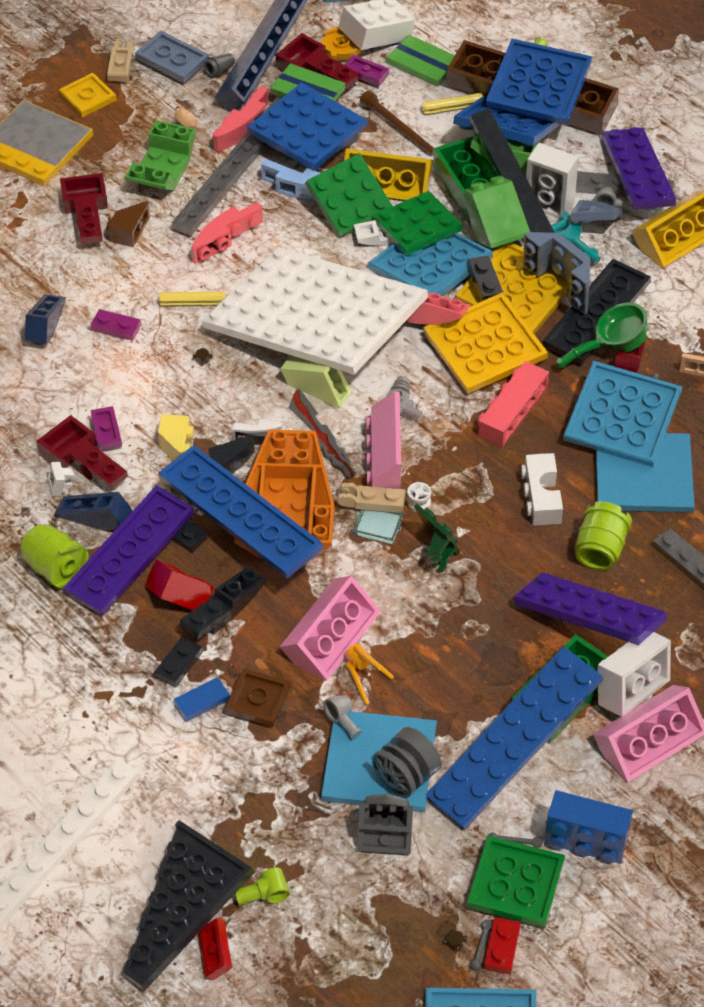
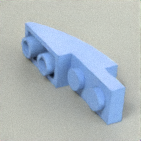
M264 159L261 163V179L276 185L277 193L297 199L315 201L305 182L320 174L319 172L306 168L301 173Z

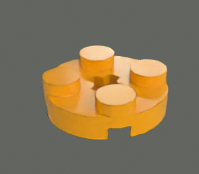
M339 27L327 30L325 37L321 39V44L326 46V55L338 62L350 59L353 54L356 56L361 55V49Z

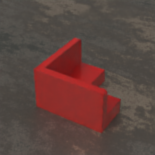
M156 559L145 584V587L161 599L191 610L196 609L209 600L215 588L209 582L187 574L178 567Z

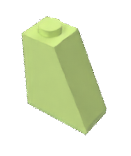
M292 355L280 368L288 386L300 389L302 392L340 408L352 393L340 370Z

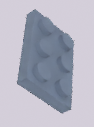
M161 30L135 52V59L182 83H185L204 66V62L209 58V54Z

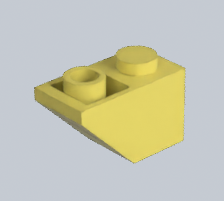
M161 414L158 431L159 446L173 461L191 447V444L188 443L189 440H193L194 426H190L189 416Z

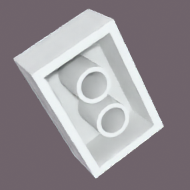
M371 0L369 2L344 6L339 28L361 50L402 42L408 35H412L416 19L397 0Z
M538 143L527 160L526 178L544 213L561 219L562 213H569L575 202L579 157Z
M653 632L640 645L628 642L621 648H618L608 658L602 660L598 664L597 669L598 673L603 676V681L598 686V705L623 717L670 681L671 640Z

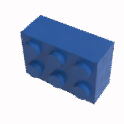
M555 790L547 815L544 844L550 845L555 849L574 851L581 856L589 855L600 858L608 863L622 864L629 839L633 810Z

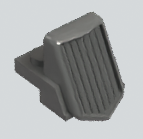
M390 794L367 796L364 802H360L358 824L359 851L411 854L413 806H410L406 798Z

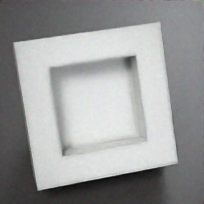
M51 462L47 479L52 496H61L63 489L71 488L73 485L71 479H74L73 470L71 468H62L60 462Z

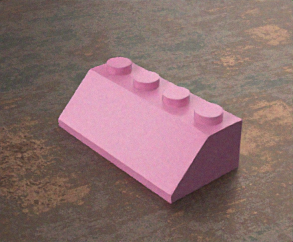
M393 392L371 407V417H366V430L371 431V434H367V449H371V453H367V467H372V471H367V485L401 489L400 392Z
M352 575L333 579L281 644L280 648L294 665L324 681L328 680L345 658L348 648L357 643L381 611Z
M672 685L634 708L625 716L616 719L593 733L603 757L625 782H630L704 736V721L690 688Z

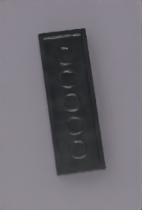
M612 259L589 286L588 312L583 314L572 306L545 337L543 347L564 356L572 348L596 340V324L600 317L608 309L618 304L634 303L651 283V276ZM595 349L582 353L573 362L582 365Z

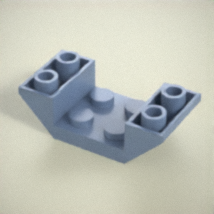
M525 233L523 265L528 271H532L538 277L552 268L556 274L561 275L570 284V304L575 309L586 314L589 301L590 257L560 233Z

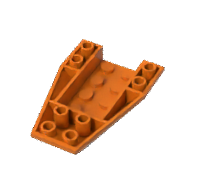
M269 429L246 481V485L321 541L324 548L319 552L321 553L332 546L334 502L316 431ZM234 537L235 544L262 559Z

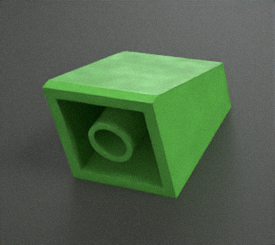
M503 176L493 177L490 179L491 182L474 183L471 185V188L464 190L473 238L489 248L522 239L525 233L530 232L513 182Z

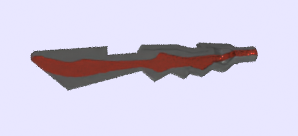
M296 389L289 409L313 431H316L320 450L324 451L326 458L332 460L333 466L341 469L349 479L355 477L356 472L352 468L350 459L343 447L340 448L337 445L336 439L328 426L321 425L315 417L318 412L300 389Z

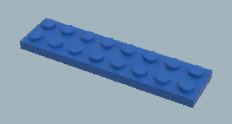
M195 445L191 446L158 472L160 480L286 578H289L324 549L321 541Z
M563 646L426 794L427 799L461 828L466 830L603 681V676Z

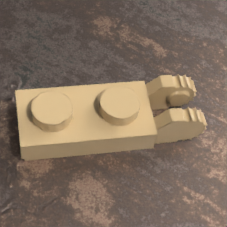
M115 39L107 72L108 81H129L133 58V39H128L127 47H121V39Z
M347 482L339 485L338 491L340 494L337 497V503L341 506L402 513L404 510L405 489L357 486L354 483Z

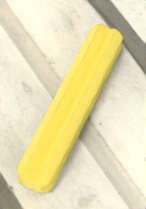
M481 93L427 101L422 103V110L424 114L463 109L483 96Z
M223 291L161 292L159 294L161 306L219 305L225 299V292Z

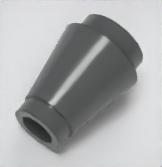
M231 53L209 57L204 62L205 72L211 77H217L235 64V58Z

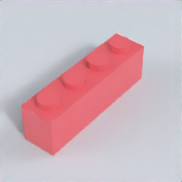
M526 361L520 368H516L511 380L502 386L499 396L491 400L486 413H482L477 421L479 426L478 436L503 447L547 389L549 371Z

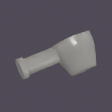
M610 187L602 188L595 196L594 201L628 210L631 213L634 211L630 202L616 198L614 190Z
M340 695L324 700L323 706L328 718L335 723L340 722L350 734L351 739L358 737L362 731L356 727L347 715L352 709L350 698L346 695Z

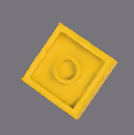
M94 73L58 90L59 96L82 118L117 101L116 94Z

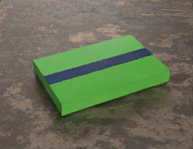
M408 35L386 57V63L439 86L447 78V68L455 55L412 35Z
M289 64L271 86L270 93L283 98L302 82L336 101L345 90L346 83Z

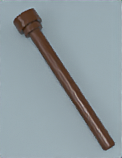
M368 90L362 94L360 98L361 105L366 109L370 108L377 111L430 156L433 155L434 147L381 105L375 93Z

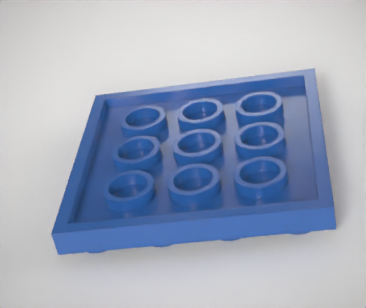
M512 38L486 99V106L568 125L592 64V56Z
M301 82L248 125L247 133L315 171L366 128L368 120Z
M487 96L481 97L454 115L453 124L460 125L461 129L472 130L474 127L469 119L470 115L490 108L506 140L518 141L523 146L536 144L561 125V123L488 107L486 106Z

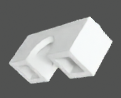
M554 453L526 455L525 465H521V477L526 479V483H524V497H529V502L526 504L527 516H532L533 526L562 524L563 505L560 490L550 491L544 489L545 487H556L557 468Z

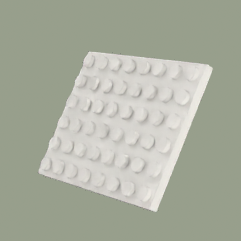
M278 247L202 320L203 328L354 375L428 298V291L396 280Z

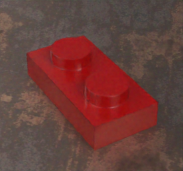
M494 917L484 970L511 975L521 922Z
M215 918L199 932L205 976L211 980H215L232 969L225 920Z

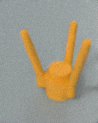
M354 644L346 651L345 657L348 662L345 666L350 671L364 704L368 705L369 701L355 669L363 670L371 664L389 679H393L394 676L379 664L361 644Z

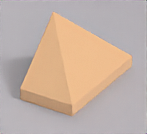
M682 353L679 372L704 377V356Z

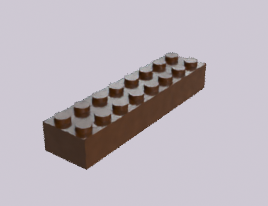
M463 40L447 68L448 86L472 94L481 93L482 96L488 97L505 52ZM586 78L568 124L602 135V131H605L618 106L619 88Z

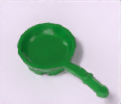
M628 302L608 309L596 324L597 339L572 348L567 354L557 359L556 366L558 368H565L568 363L575 358H579V355L604 345L614 352L623 349L625 352L636 349L646 340L647 330L649 331L647 325L648 315L645 309L637 303Z

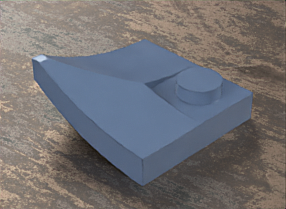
M579 200L571 212V221H578L579 224H587L595 220L624 218L621 208L590 200Z

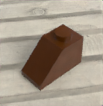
M142 202L116 211L112 219H109L106 224L109 242L134 248L150 219L149 203Z

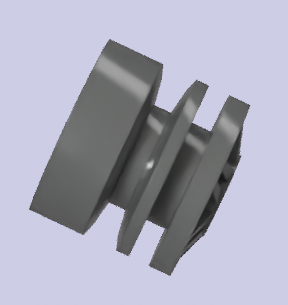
M404 727L392 738L391 744H385L371 759L372 766L381 781L395 794L405 798L410 797L416 789L421 787L424 780H429L439 771L442 762L437 749L424 734L414 728Z

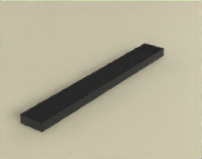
M490 108L470 115L469 119L498 175L513 182L530 232L555 233Z

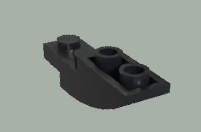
M251 434L209 448V457L233 474L255 453L254 437Z
M249 566L218 586L212 598L181 618L180 627L196 639H199L208 632L214 635L246 607L266 583V578Z

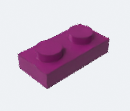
M354 54L345 63V66L359 73L360 80L378 87L389 75V68Z
M98 309L90 326L91 331L134 341L141 327V319Z
M114 407L90 410L99 450L122 447Z

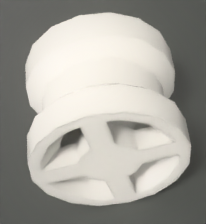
M416 482L408 487L407 505L410 510L416 512L414 508L416 504L423 509L430 507L431 489L427 484Z

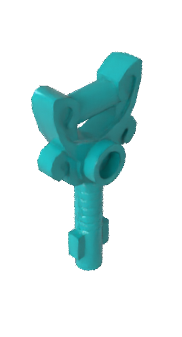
M563 212L561 220L551 225L554 232L560 233L589 256L592 262L597 264L601 260L599 252L595 248L588 247L580 240L582 225L574 224L571 221L570 214Z

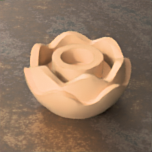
M183 107L176 110L175 120L181 126L197 128L198 122L195 118H192L188 110H184Z

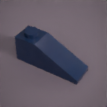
M44 294L25 316V341H31L35 345L48 343L54 335L66 302V297Z
M120 492L64 496L54 515L61 519L102 530H116L133 510Z

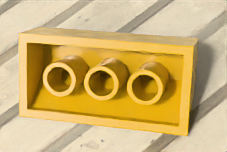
M346 148L344 161L360 153L387 198L408 200L429 191L434 160Z
M704 190L692 193L676 203V206L669 207L631 230L640 250L661 268L666 267L704 243Z

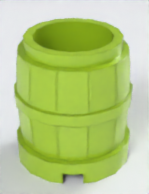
M602 501L595 502L594 506L590 507L589 504L586 507L583 523L579 528L575 545V554L581 564L594 570H608L617 563L625 545L626 535L632 524L631 515L628 512L625 515L621 512L622 508L620 506Z
M43 524L33 527L26 533L20 546L24 561L36 573L46 577L48 582L58 588H63L89 560L88 551L80 543L73 541L66 533L51 525Z

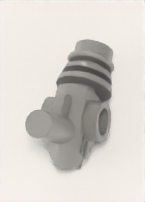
M398 376L388 396L393 392H400V414L405 413L419 420L423 411L414 408V401L409 400L410 380L406 376Z

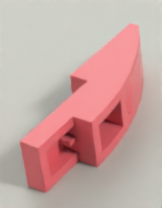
M260 86L255 93H252L250 100L240 111L233 109L224 118L221 126L212 135L214 151L220 152L239 143L247 133V126L265 112L268 105V88Z
M256 202L240 211L233 206L214 218L199 233L192 245L193 263L197 264L232 246L231 238L263 223L262 206Z
M428 293V298L405 322L416 324L451 322L460 319L468 311L470 305L462 303L458 299H448L437 293Z

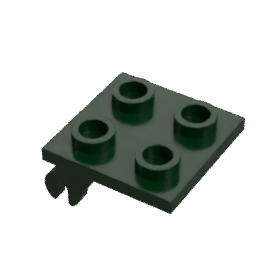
M416 504L414 506L425 527L433 533L426 557L429 559L432 555L436 554L431 560L432 566L436 568L441 564L437 571L442 573L447 569V562L452 555L460 553L456 545L458 540L452 535L453 531L444 522L440 524L436 520V515L428 507L423 509Z

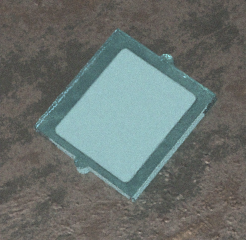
M361 510L360 514L356 515L357 521L353 529V535L393 544L397 532L401 530L400 524L404 511L402 513Z

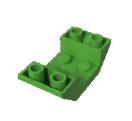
M156 120L148 134L149 148L140 164H131L125 175V180L175 191L190 162L196 129Z

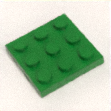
M360 153L305 182V185L338 238L354 231L355 224L373 221L374 214L392 207L391 202Z
M430 191L421 193L373 215L376 225L380 227L384 234L405 256L463 231L462 223Z
M488 835L467 901V908L546 928L564 865L565 855Z

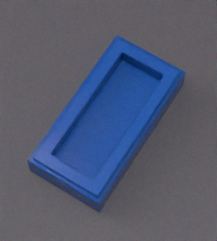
M216 677L174 698L173 701L187 722L227 702L230 694L219 678Z

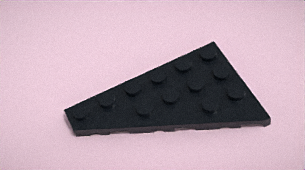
M180 820L175 823L176 830L172 842L169 841L167 854L163 857L157 874L158 881L155 890L151 892L149 905L145 908L136 944L132 945L130 958L127 960L123 970L125 977L144 991L254 874L252 867Z

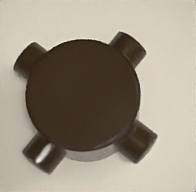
M205 348L198 349L196 354H193V359H196L197 363L201 365L207 364L210 358H213V354H209V351Z
M451 929L447 939H443L444 945L447 944L450 949L458 952L463 946V942L467 941V936H463L456 929Z

